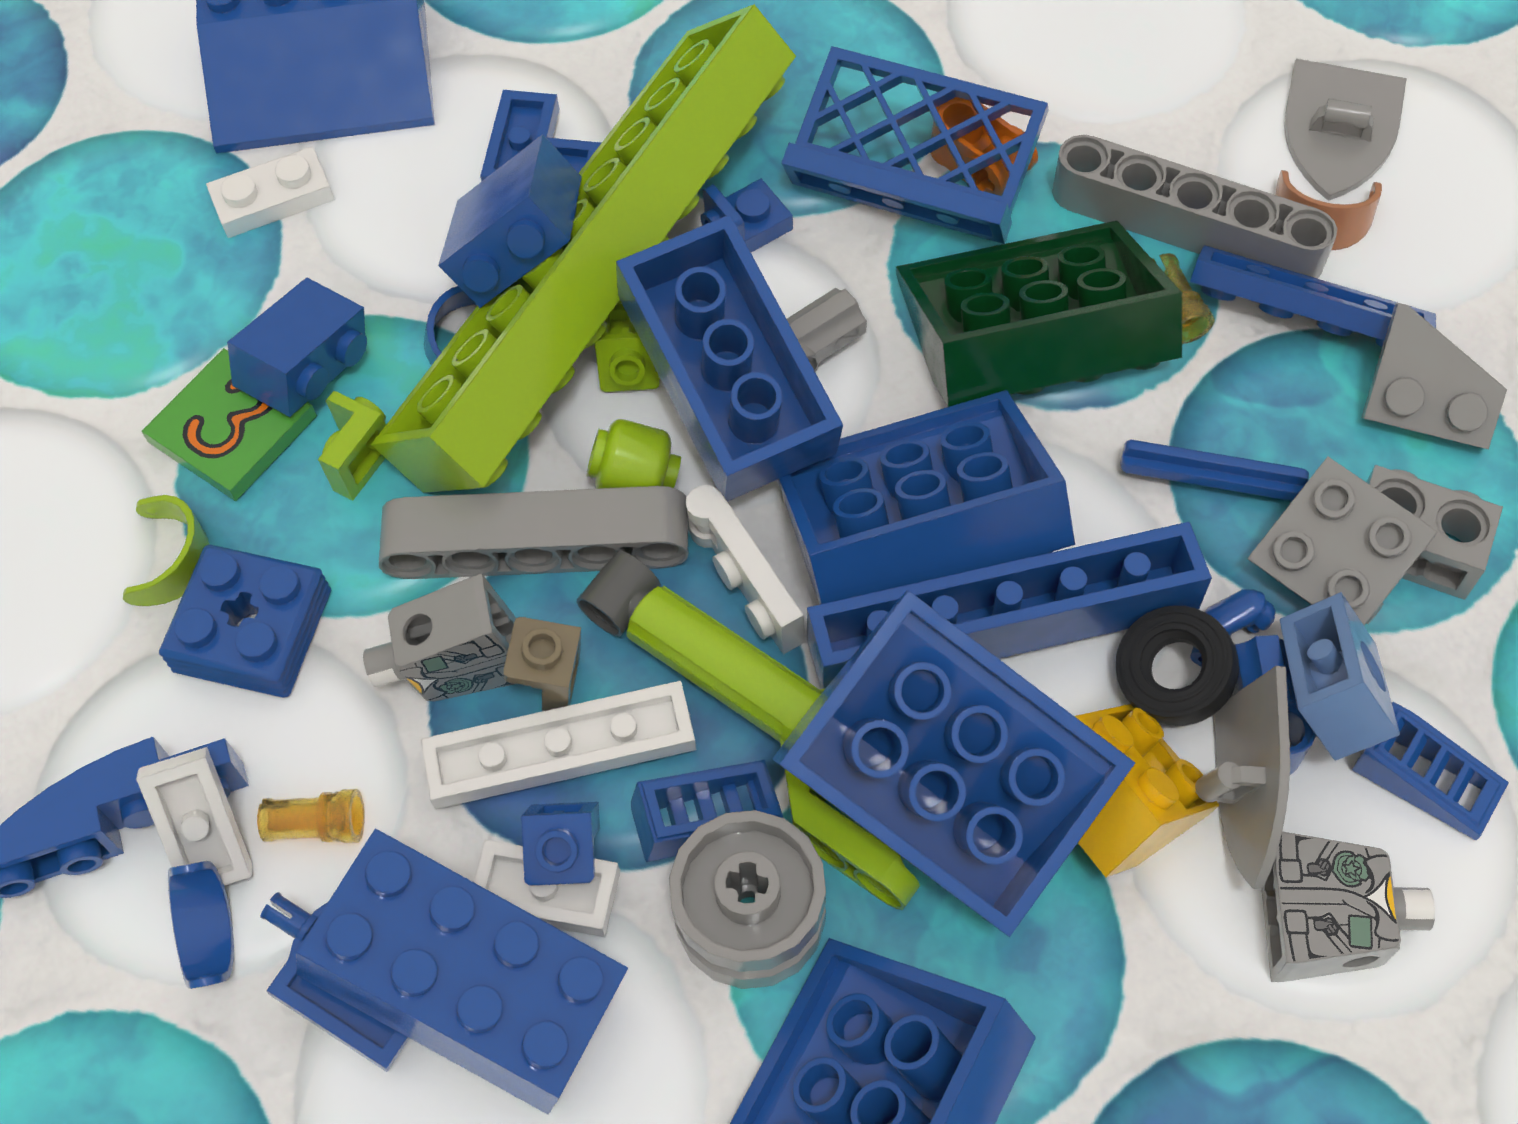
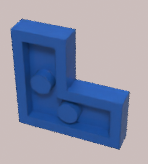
M503 90L480 175L481 182L542 134L578 173L602 142L553 138L560 110L557 94Z

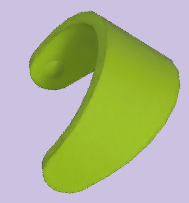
M169 495L140 499L136 504V512L140 516L151 519H175L187 525V537L179 556L172 566L150 582L124 589L123 600L135 606L166 604L183 596L203 548L210 544L194 513L183 500Z

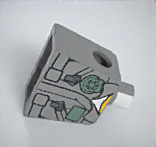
M483 574L469 577L392 608L388 614L391 642L365 649L363 652L367 676L374 687L405 679L426 701H439L513 685L515 683H509L504 680L503 669L516 617Z
M1282 831L1272 869L1263 890H1261L1271 982H1287L1376 968L1385 965L1400 949V930L1430 931L1433 928L1435 903L1431 890L1419 887H1394L1390 857L1383 849Z

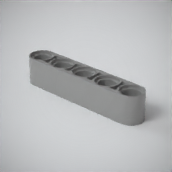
M1073 136L1065 140L1059 150L1052 193L1055 201L1061 207L1105 223L1117 220L1126 230L1200 254L1203 246L1206 245L1318 279L1323 272L1337 236L1335 221L1327 213L1317 208L1095 136Z
M665 486L403 497L390 500L382 507L379 568L383 573L401 579L472 577L483 574V576L601 571L617 551H623L634 556L649 569L674 567L682 564L688 557L686 495L678 489Z

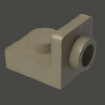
M518 617L514 621L503 669V677L506 682L532 686L534 689L542 690V712L571 704L580 661L581 627L526 617Z

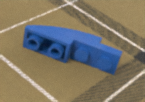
M150 737L116 750L79 768L46 788L15 811L0 825V898H11L26 894L35 887V883L61 874L80 875L94 871L103 864V860L124 854L119 829L125 827L137 829L154 825L136 779L139 768L207 747L225 795L228 798L232 791L249 786L242 760L225 738L169 756L154 737Z

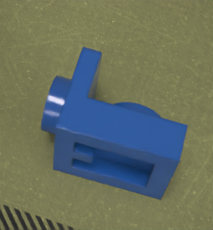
M762 178L727 197H724L714 184L703 189L704 213L700 215L702 226L730 214L751 253L793 230V215Z
M599 802L531 805L521 816L525 883L531 886L590 883L595 877L594 837L600 829Z

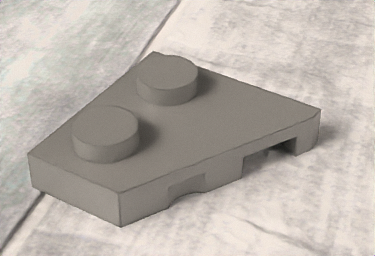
M1395 303L1361 418L1489 450L1507 389L1409 305Z

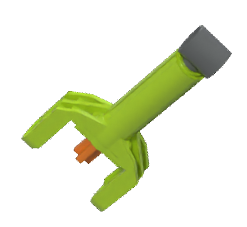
M617 551L577 598L579 608L601 629L617 637L622 636L627 630V638L773 737L780 742L781 746L813 703L826 689H818L663 585L661 587L659 579L645 564L626 552ZM785 769L793 825L809 837L819 857L879 900L893 908L903 910L920 887V884L916 877L904 866L900 855L826 804V799Z

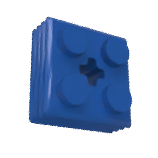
M206 545L201 552L161 644L159 655L167 662V666L171 668L173 673L282 698L288 697L291 694L331 593V588L328 586V582L325 580V576L320 568L215 545ZM257 614L255 618H245L246 616Z

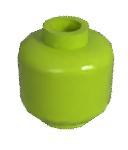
M617 419L611 423L608 431L598 428L586 476L595 478L596 489L647 486L674 488L680 469L681 456L671 454V437L663 429L625 419Z

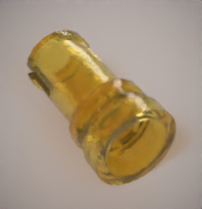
M1171 253L1161 254L1159 257L1166 269L1164 271L1165 274L1182 292V344L1193 342L1209 332L1215 322L1214 316L1209 307L1205 305L1200 294L1192 290L1179 266L1180 262L1177 257Z
M355 788L342 789L341 791H335V793L322 792L316 798L275 800L273 798H263L262 804H259L258 832L263 842H272L279 839L320 838L322 842H333L335 840L342 843H359L362 839L365 825V810L361 792Z

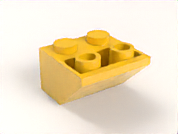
M1132 704L1075 716L1135 762L1134 766L1078 842L1105 877L1138 866L1220 806L1217 801L1206 802L1199 798L1195 785L1203 774L1193 764L1180 759L1163 739L1164 731L1161 725L1142 709L1134 708Z

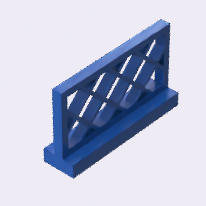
M831 46L795 144L788 143L781 164L794 185L1005 244L1012 225L1011 214L1049 107L1047 102ZM840 67L863 72L869 86L840 101L833 88ZM873 75L884 78L876 82ZM901 83L916 86L923 100L893 115L882 93ZM926 89L936 91L937 93L929 96ZM829 97H831L834 104L826 108ZM876 97L887 119L856 134L846 112ZM955 97L970 100L977 115L947 130L936 107ZM981 103L993 107L984 111ZM929 111L940 134L910 149L899 126ZM1010 111L1031 116L1025 133L1002 145L991 121ZM838 116L841 117L851 138L831 148L812 144L819 126ZM984 126L995 149L965 164L953 141ZM893 130L904 153L884 163L870 160L863 145ZM947 145L958 168L939 178L924 175L916 160ZM857 149L861 157L848 153ZM1018 151L1015 162L1012 164L1008 155ZM1001 160L1009 174L1003 195L999 196L978 190L971 174ZM910 164L913 171L902 169V167ZM964 179L968 187L956 184V182Z

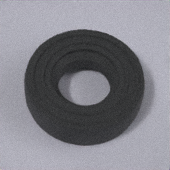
M1166 606L1146 613L1126 631L1116 654L1117 679L1126 699L1134 708L1142 709L1161 724L1185 726L1211 717L1231 697L1238 679V654L1230 635L1214 617L1193 607ZM1177 642L1194 646L1201 654L1202 668L1198 677L1190 685L1180 689H1169L1159 685L1154 680L1152 674L1153 660L1163 647Z

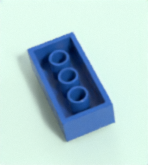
M730 214L616 261L618 297L716 488L722 493L727 502L837 453L843 423Z
M376 828L296 952V975L548 1115L560 1098L628 970V967Z

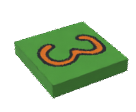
M223 348L141 432L148 443L234 501H237L317 415L312 404L307 402L291 417H288L232 386L228 350Z

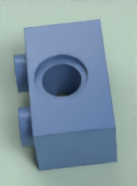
M1342 592L1279 619L1298 710L1335 761L1400 735L1376 643Z

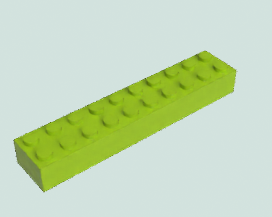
M755 4L688 30L579 172L582 178L570 241L481 308L477 306L373 441L371 445L423 493L485 488L494 483L503 474L508 465V460L505 457L518 440L528 436L537 427L542 418V414L539 412L551 394L561 390L571 380L575 373V368L572 365L584 349L592 346L602 337L607 329L606 318L613 308L621 303L617 290L616 261L669 240L667 234L674 224L687 216L698 204L700 198L697 193L706 180L714 177L727 164L729 157L726 153L735 140L748 133L756 124L757 117L755 113L761 104L774 96L785 83V78L782 75L793 62L796 55Z

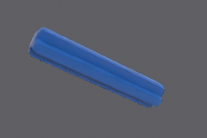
M1132 439L1125 442L1120 462L1121 469L1125 473L1293 501L1309 481V472L1303 468Z

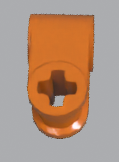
M955 97L936 107L947 130L977 115L970 100ZM981 103L984 111L988 108ZM1001 117L991 121L1002 145L1025 133L1018 127L1010 125ZM934 121L931 138L940 134ZM984 126L953 141L965 164L995 149ZM947 145L931 152V156L938 164L950 171L958 168ZM1036 147L1027 171L1031 170L1038 161ZM1018 151L1008 155L1012 164L1015 162ZM1001 160L971 174L978 190L999 196L1003 195L1009 174Z

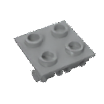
M1327 456L1247 559L1311 605L1342 592L1362 624L1365 625L1369 624L1384 605L1383 601L1437 535L1438 531Z

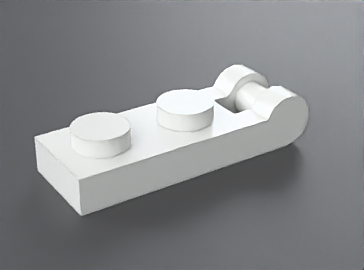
M701 485L695 487L686 497V509L692 540L701 547L713 548L717 554L712 557L713 563L723 583L729 590L739 587L749 604L745 605V611L756 633L763 640L771 636L783 655L805 643L804 614L727 500L713 486Z

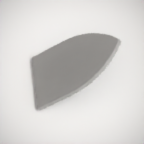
M1296 58L1285 111V137L1290 154L1298 169L1314 189L1329 201L1361 186L1388 159L1398 136L1407 78Z
M1282 666L1273 667L1234 694L1215 713L1217 767L1200 777L1195 785L1196 793L1203 801L1219 802L1221 822L1231 856L1247 883L1253 889L1263 890L1277 854L1289 793L1290 739L1286 667Z

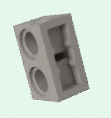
M1375 465L1366 483L1438 531L1437 535L1402 579L1465 600L1486 570L1503 506L1484 501L1479 496L1468 491L1451 490L1418 479L1414 474L1404 470H1390ZM1445 533L1457 537L1461 542L1451 539Z

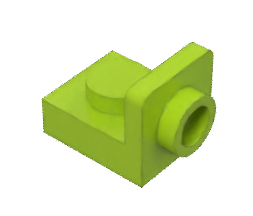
M618 304L605 320L607 323L606 331L595 343L600 389L604 392L656 389L660 385V377L624 306Z
M333 391L326 399V403L339 431L334 432L329 437L318 461L333 491L353 501L385 460V457L371 444L386 426V416L378 406L366 398L356 397L353 400L337 391Z

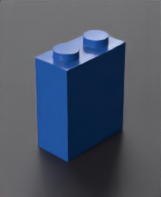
M542 134L457 200L438 266L481 308L570 241L582 176Z

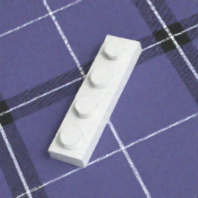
M681 681L420 739L430 801L435 809L697 750Z

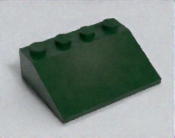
M1117 220L896 266L897 279L932 381L948 407L1005 390L1010 395L1016 393L1022 395L1035 394L1048 386L1071 381L1091 382L1101 378L1104 374L1127 369H1151L1158 366L1160 362L1182 358V292Z

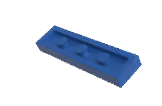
M1206 245L1203 246L1190 280L1191 283L1201 285V291L1213 298L1225 301H1233L1236 299V296L1258 302L1259 309L1267 314L1280 318H1292L1294 314L1318 320L1317 326L1332 334L1350 336L1354 331L1376 338V344L1380 347L1383 346L1395 303H1398ZM1410 306L1436 328L1435 313Z

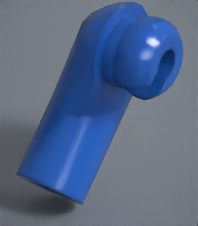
M1242 589L1211 605L1206 609L1205 613L1220 622L1231 637L1233 633L1244 627L1251 633L1267 630L1274 622L1276 611L1274 605L1265 599V595L1262 592L1254 589ZM1193 646L1190 658L1195 664L1202 667L1201 654Z

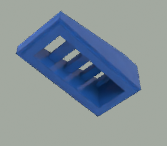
M1393 701L1392 706L1400 735L1364 749L1352 770L1477 841L1482 835L1509 782L1421 717ZM1394 742L1407 748L1400 760L1389 753ZM1419 755L1431 761L1423 777L1412 770ZM1444 769L1456 775L1446 794L1435 786ZM1469 783L1481 789L1470 811L1458 803Z
M765 760L637 782L631 799V811L645 861L651 862L677 856L679 848L699 826L718 817L711 794L720 792L726 813L742 812L743 808L736 787L746 784L754 810L784 818ZM694 801L699 821H689L684 802ZM667 807L671 826L665 827L660 809Z

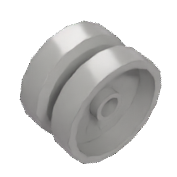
M752 810L725 813L699 826L679 848L669 876L670 899L677 935L690 961L714 981L740 989L773 986L798 973L818 949L826 922V887L823 862L809 837L785 818ZM747 897L755 898L753 903H741L740 901Z

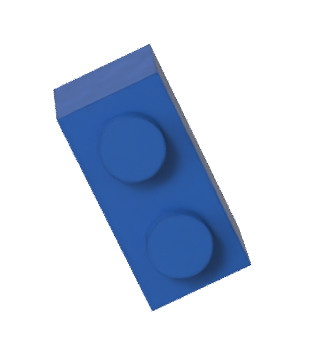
M306 277L227 342L232 386L291 417L309 400L318 398L327 384L345 368L354 366L362 358L367 346L364 307Z

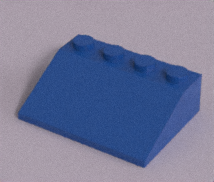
M196 0V26L212 141L216 154L435 125L424 0Z
M1007 390L840 438L836 454L778 479L819 605L1047 554L1075 545L1066 480Z
M909 590L901 596L817 698L772 758V760L1009 937L1135 764L1124 753Z
M829 938L730 1124H995L1036 1037L1006 998Z

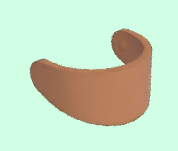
M1281 170L1277 182L1276 195L1327 213L1335 221L1337 227V236L1331 250H1339L1358 243L1368 233L1380 200L1382 184L1373 182L1369 199L1364 202L1345 205L1332 204L1302 194L1290 183L1288 171Z

